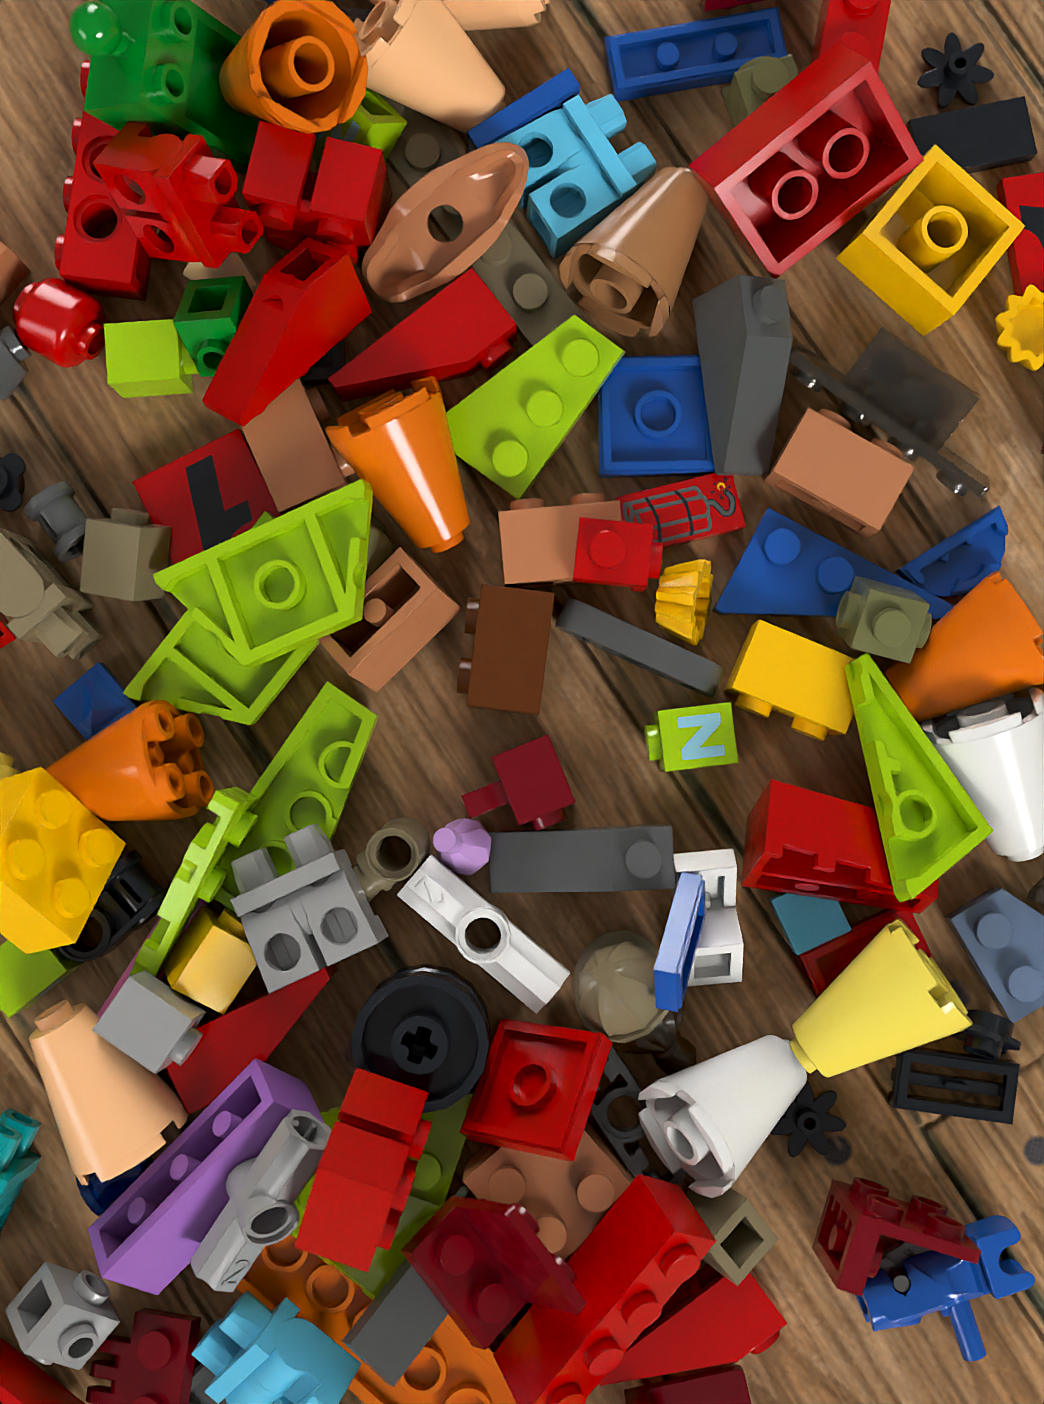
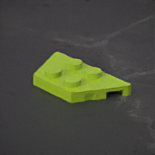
M360 479L152 574L155 583L162 590L171 592L191 611L189 615L206 631L213 632L222 641V646L239 663L246 667L254 668L362 620L373 500L371 484L364 479Z
M265 511L251 529L276 517L270 512ZM188 609L122 693L130 699L139 701L166 700L179 710L197 714L206 713L219 716L224 720L252 725L259 720L320 642L317 639L254 668L246 667L239 663L222 646V641L213 632L206 631L189 615L191 611Z

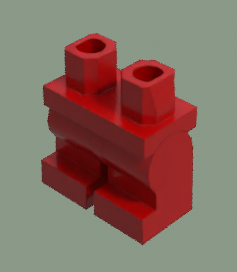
M128 121L93 162L119 208L129 209L124 216L149 257L192 263L202 262L204 267L218 269L231 252L249 253L263 235L264 227L256 211L241 209L233 195L237 191L238 176L229 159L214 158L203 135L188 134L183 141L173 134L153 136L147 124ZM121 174L133 180L129 186L125 183ZM151 225L161 229L157 235L152 230Z

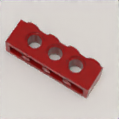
M90 60L83 61L80 72V87L84 97L86 96ZM83 111L82 118H76L72 127V148L76 155L73 176H68L64 183L63 204L68 214L65 235L60 234L55 243V265L59 275L66 282L87 294L146 301L152 257L148 256L124 216L129 209L119 208L93 164L94 160L117 135L119 130ZM121 174L123 180L129 186L133 180ZM117 220L116 228L109 236L94 238L95 231L102 222ZM151 225L152 230L156 233V226Z

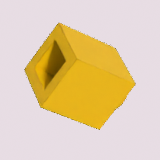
M202 905L173 948L163 966V970L172 989L224 1015L256 967L257 962L246 937L241 917H238L235 912L224 908L222 913L218 914Z

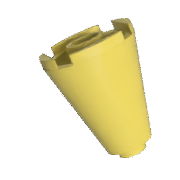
M899 917L889 922L792 1024L796 1038L792 1039L789 1044L794 1055L808 1073L811 1074L818 1069L823 1076L829 1078L958 1033L973 1024L972 1020L965 1015L968 1011L932 956L928 958L922 949L916 950L914 944L920 940Z

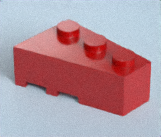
M771 779L747 817L741 886L918 914L938 899L939 878L914 899L903 902L898 901L892 887L875 808Z

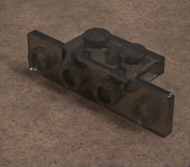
M883 326L846 375L800 342H797L791 348L789 362L794 367L790 373L803 385L815 392H820L824 386L842 399L839 408L849 418L864 427H868L871 421L891 434L887 442L897 447L904 457L916 462L921 456L940 469L935 475L936 478L956 494L964 497L970 491L982 499L989 491L990 479L944 446V443L980 399V395Z

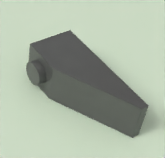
M737 275L692 299L715 475L762 476L769 473L793 336L785 279Z
M666 823L488 832L491 837L489 855L491 893L615 892L675 888L672 826Z

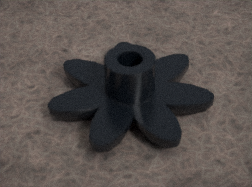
M949 33L945 40L944 53L936 49L924 48L921 52L922 59L933 70L923 74L919 78L917 85L921 88H932L941 85L938 93V106L941 109L950 104L956 92L968 105H976L978 94L973 83H986L994 78L992 70L975 65L984 52V44L976 43L962 52L957 35Z
M806 1081V1084L796 1096V1101H793L784 1113L786 1116L781 1117L770 1132L772 1135L791 1133L788 1141L790 1157L798 1156L804 1149L807 1140L819 1154H828V1142L823 1131L837 1132L842 1131L846 1127V1123L842 1119L826 1114L834 1105L837 1093L834 1090H829L814 1099L811 1086ZM807 1118H811L810 1123L804 1124Z

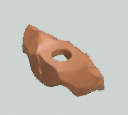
M509 142L489 144L434 169L411 186L390 209L380 231L363 257L361 265L362 276L375 296L390 303L407 301L450 282L481 257L497 240L520 201L529 171V160L525 150ZM440 205L454 207L460 213L463 220L461 234L450 241L436 238L429 228V215L434 208Z

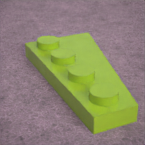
M327 681L250 791L249 794L257 798L250 812L257 815L258 819L242 847L239 849L231 845L220 866L228 870L214 899L236 913L230 899L241 894L236 885L231 862L244 855L266 847L280 877L297 869L283 839L284 837L304 827L318 823L327 838L332 842L379 716L331 682Z

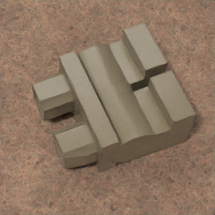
M0 527V612L6 616L14 617L6 626L19 640L45 644L56 657L63 658L68 654L73 660L81 659L104 638V635L85 616V613L94 604L83 592L72 589L69 582L28 538L11 533Z

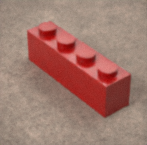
M638 1174L567 1261V1264L571 1267L577 1278L574 1286L587 1302L583 1310L576 1315L533 1304L493 1353L516 1404H586V1398L605 1375L613 1371L621 1363L625 1351L644 1328L657 1320L663 1305L678 1287L696 1273L700 1266V1261L717 1241L680 1185Z

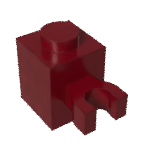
M548 734L491 757L500 780L461 796L470 819L510 803L518 825L531 821L534 831L567 819L568 816L564 807L576 803Z

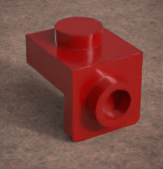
M579 517L573 581L631 587V591L644 592L648 586V578L658 579L661 569L663 543L652 541L654 525Z

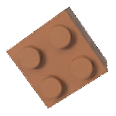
M588 1120L574 1162L485 1144L465 1162L463 1182L478 1199L483 1198L488 1201L507 1204L516 1203L525 1208L537 1221L540 1227V1232L537 1236L549 1252L556 1254L563 1260L584 1242L634 1180L633 1175L623 1160Z

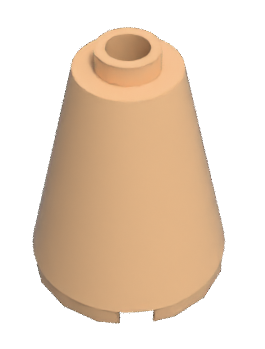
M369 0L375 7L369 13L366 20L362 22L358 17L354 20L353 24L358 31V34H355L354 37L361 56L366 55L368 63L367 88L466 135L467 131L506 107V103L503 101L506 92L505 86L442 0Z
M63 1000L46 1009L34 1019V1023L38 1028L30 1035L29 1041L72 1172L82 1185H88L90 1173L95 1172L99 1180L103 1182L131 1169L155 1153L166 1143L160 1132L172 1120L180 1129L185 1124L188 1114L179 1095L157 1073L154 1074L92 1031L100 1017L85 1003L71 1006L68 1000Z

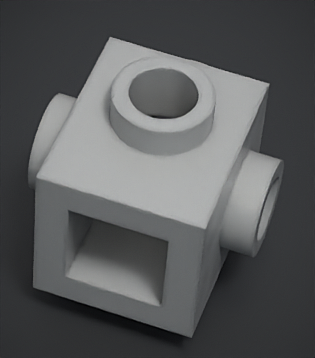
M47 1261L42 1264L5 1309L23 1354L30 1355L45 1365L56 1363L76 1370H80L120 1322L108 1298L110 1290L99 1276L88 1270L78 1273Z

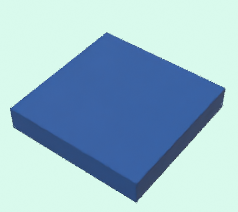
M623 356L597 392L599 478L704 476L715 473L700 356Z

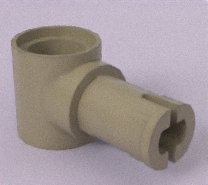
M405 816L392 819L372 835L367 846L356 856L357 864L352 869L362 885L368 903L381 890L390 891L399 881H403L411 876L428 856L431 846L430 836L425 826L416 819ZM387 836H398L408 843L412 854L410 861H399L390 855L386 846Z

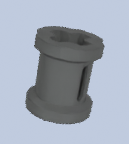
M66 481L48 486L32 497L24 508V512L29 519L38 521L56 545L53 552L57 559L62 562L72 560L83 554L86 519H88L73 498L75 495L74 489Z

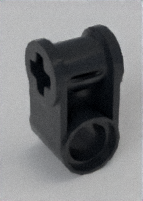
M136 850L129 852L116 862L89 915L95 918L102 927L103 935L101 942L96 948L85 945L78 937L76 943L58 947L61 953L70 960L85 962L107 955L115 950L134 931L140 929L157 915L170 887L163 889L140 864L142 856Z

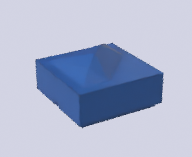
M101 662L96 663L53 700L85 740H88L140 706L135 699H130L122 693L126 688L122 686L108 667Z

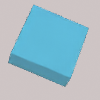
M780 893L768 899L795 955H800L851 931V927L838 901L789 893Z

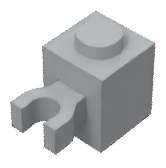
M145 970L127 978L92 1031L156 1074L169 1066L173 1061L179 1066L186 1061L203 1036V1033L198 1031L196 1026L206 1012L192 1003L189 997L172 989L171 986L169 987Z

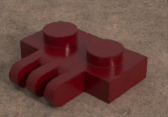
M150 1308L135 1311L131 1338L110 1334L96 1350L115 1354V1360L98 1359L91 1361L89 1375L111 1380V1386H88L85 1401L92 1404H189L195 1357L191 1353L198 1344L201 1317Z

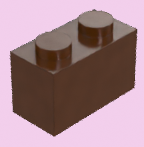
M482 584L480 599H468L464 633L474 634L475 641L473 657H461L457 693L468 694L466 705L469 708L539 716L554 593Z

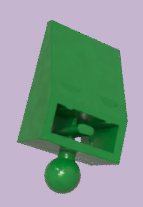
M190 0L86 1L73 10L69 19L70 37L80 51L91 56L83 111L119 131L130 121L147 124L153 136L173 134L183 141L188 134L203 135L214 158L229 159L235 172L246 175L259 121L262 120L241 114L232 109L223 98L219 86L221 66L242 36Z

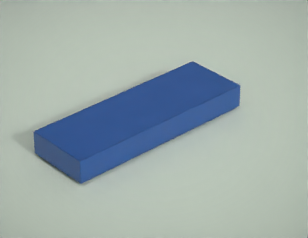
M778 7L607 36L604 39V51L612 95L617 102L729 83L732 81L734 73L738 72V69L743 64L760 56L776 58L787 56Z

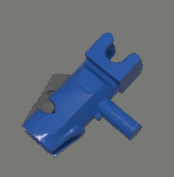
M1001 1215L990 1216L964 1225L966 1227L964 1233L981 1250L978 1264L902 1240L883 1251L880 1268L874 1278L867 1277L862 1297L855 1295L865 1321L870 1322L873 1331L917 1325L921 1322L922 1316L939 1311L943 1316L950 1317L963 1360L976 1361L982 1359L987 1353L969 1300L991 1294L995 1299H999L1029 1289L1035 1283L1033 1274L1024 1270L1015 1259L1006 1258L999 1261V1256L1003 1249L1018 1243L1021 1238L1016 1225L1010 1219Z

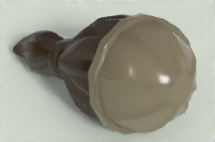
M630 930L610 931L597 937L583 950L574 968L573 991L576 1007L584 1026L591 1032L603 1033L612 1042V1047L631 1054H652L656 1064L667 1075L696 1065V1048L682 1037L679 1031L685 1001L683 1000L682 1008H679L678 1012L656 1008L654 966L659 950L646 938Z

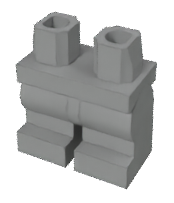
M318 823L304 827L283 838L297 869L280 877L266 847L231 862L236 885L241 895L230 900L237 916H241L246 937L268 993L369 948L388 937L378 914L374 915L367 901L362 885L351 868L352 864L345 849L334 851L330 840Z

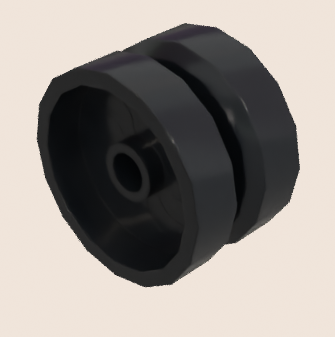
M426 963L399 969L377 985L356 1017L351 1040L355 1070L359 1068L429 1092L422 1113L448 1108L469 1094L484 1071L491 1033L485 1002L470 981L450 968ZM419 1026L432 1031L429 1043H420L414 1038L413 1034H416Z

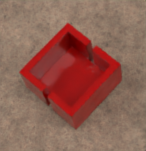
M259 121L242 195L249 209L256 211L264 227L263 236H266V240L272 245L290 251L309 237L348 253L352 264H358L380 231L388 215L393 196L382 149L327 136L317 174L308 171L316 142L315 134L300 133L290 130L291 128L287 129L273 123Z
M356 1068L337 1117L340 1121H335L318 1164L294 1245L295 1248L367 1273L376 1248L380 1247L388 1251L390 1250L418 1165V1161L407 1157L420 1160L432 1125L431 1121L421 1118L429 1092Z

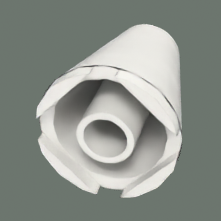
M1036 687L1027 688L1030 697L1015 698L1014 694L1011 693L948 713L946 718L935 724L933 719L922 721L920 725L923 732L994 832L985 838L991 850L997 855L1007 856L1010 861L1014 862L1030 860L1044 852L1043 691Z
M774 1035L764 1036L656 1080L639 1093L638 1100H646L647 1107L639 1112L638 1115L650 1145L663 1164L673 1174L683 1168L696 1180L689 1188L697 1194L714 1198L722 1195L734 1184L806 1084V1070L794 1055L789 1040L781 1039Z

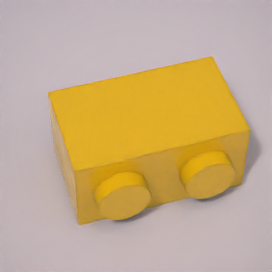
M758 620L751 624L724 690L738 696L734 704L735 706L764 718L769 717L771 710L793 718L790 728L794 731L824 741L827 733L831 735L846 734L853 718L854 709L844 666L855 658L765 621Z

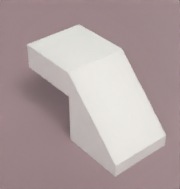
M733 848L674 854L675 888L672 889L673 899L681 872L702 875V879L705 880L706 916L687 987L742 982L744 944L735 907L737 864Z

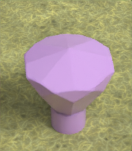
M456 819L446 824L444 828L436 831L433 837V845L437 849L439 861L453 873L473 875L489 861L491 837L478 820Z

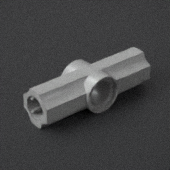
M292 1109L288 1116L283 1118L260 1155L242 1162L231 1171L225 1182L226 1192L230 1200L190 1259L195 1277L204 1280L214 1291L233 1292L263 1248L280 1242L292 1233L299 1222V1211L295 1201L317 1170L331 1134L329 1125L320 1122L311 1112Z

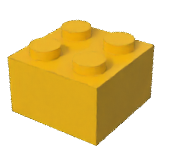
M936 144L922 156L924 159L922 163L896 183L836 257L843 266L922 336H925L956 314L1025 227L1021 221Z
M42 767L0 780V934L25 954L76 943L126 845L121 838Z

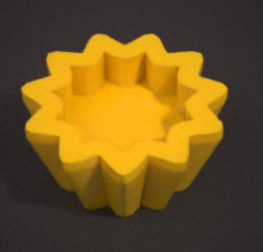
M1030 284L1025 289L1022 297L1017 295H1009L1007 297L1005 312L1000 313L995 318L999 335L996 343L1000 350L1007 351V360L1009 362H1019L1024 368L1036 371L1044 365V292L1041 293L1034 285Z
M698 559L666 567L663 575L660 576L659 587L656 591L657 600L654 610L656 612V623H658L659 628L692 646H697L699 639H703L705 625L709 622V607L713 599L711 588L714 576L711 574V561Z

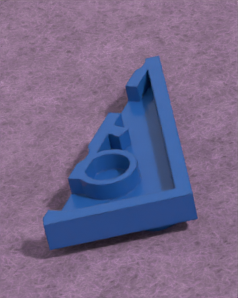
M768 508L761 517L712 611L718 615L750 614L771 615V617L812 616L813 618H836L840 601L845 592H850L855 576L914 591L930 604L928 613H931L932 619H941L953 608V605Z

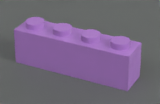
M255 1058L88 1228L101 1278L158 1295L190 1263L191 1257L230 1200L226 1192L225 1182L231 1171L242 1162L260 1155L283 1118H286L292 1109L311 1112L316 1119L324 1123L306 1082Z

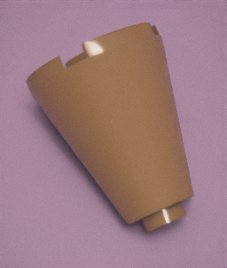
M665 167L661 169L566 253L559 266L561 282L566 290L571 283L575 285L577 290L583 295L577 305L603 326L631 337H635L639 329H650L648 337L656 336L668 321L709 204V197L693 172L684 167Z

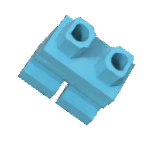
M578 94L563 103V108L547 113L495 142H509L518 145L527 154L529 171L518 206L521 210L527 207L526 218L553 260L566 253L574 245V241L591 231L655 174L657 163L645 144L639 141L617 154L608 141L623 132L627 123L624 111L612 94L586 105Z
M248 1290L235 1302L223 1320L219 1318L207 1330L191 1353V1355L215 1374V1377L204 1392L218 1404L224 1398L227 1404H339L362 1363L314 1324L302 1318H295L300 1309L288 1298L285 1297L271 1311Z

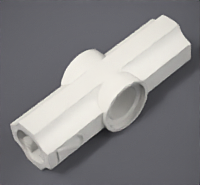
M432 854L397 894L398 897L453 942L464 958L480 965L536 1014L557 993L570 974L569 970L513 924L500 908L487 902ZM481 917L494 921L501 932L499 941L494 946L486 949L474 946L469 941L466 933L468 924L474 919Z

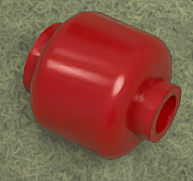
M58 277L46 278L26 286L16 299L13 308V319L16 323V333L20 342L62 368L75 367L87 359L92 360L96 358L105 346L104 324L106 319L103 306L98 300Z

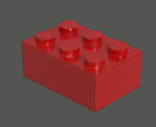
M837 42L688 166L747 256L771 278L777 279L922 163L924 159L871 61Z

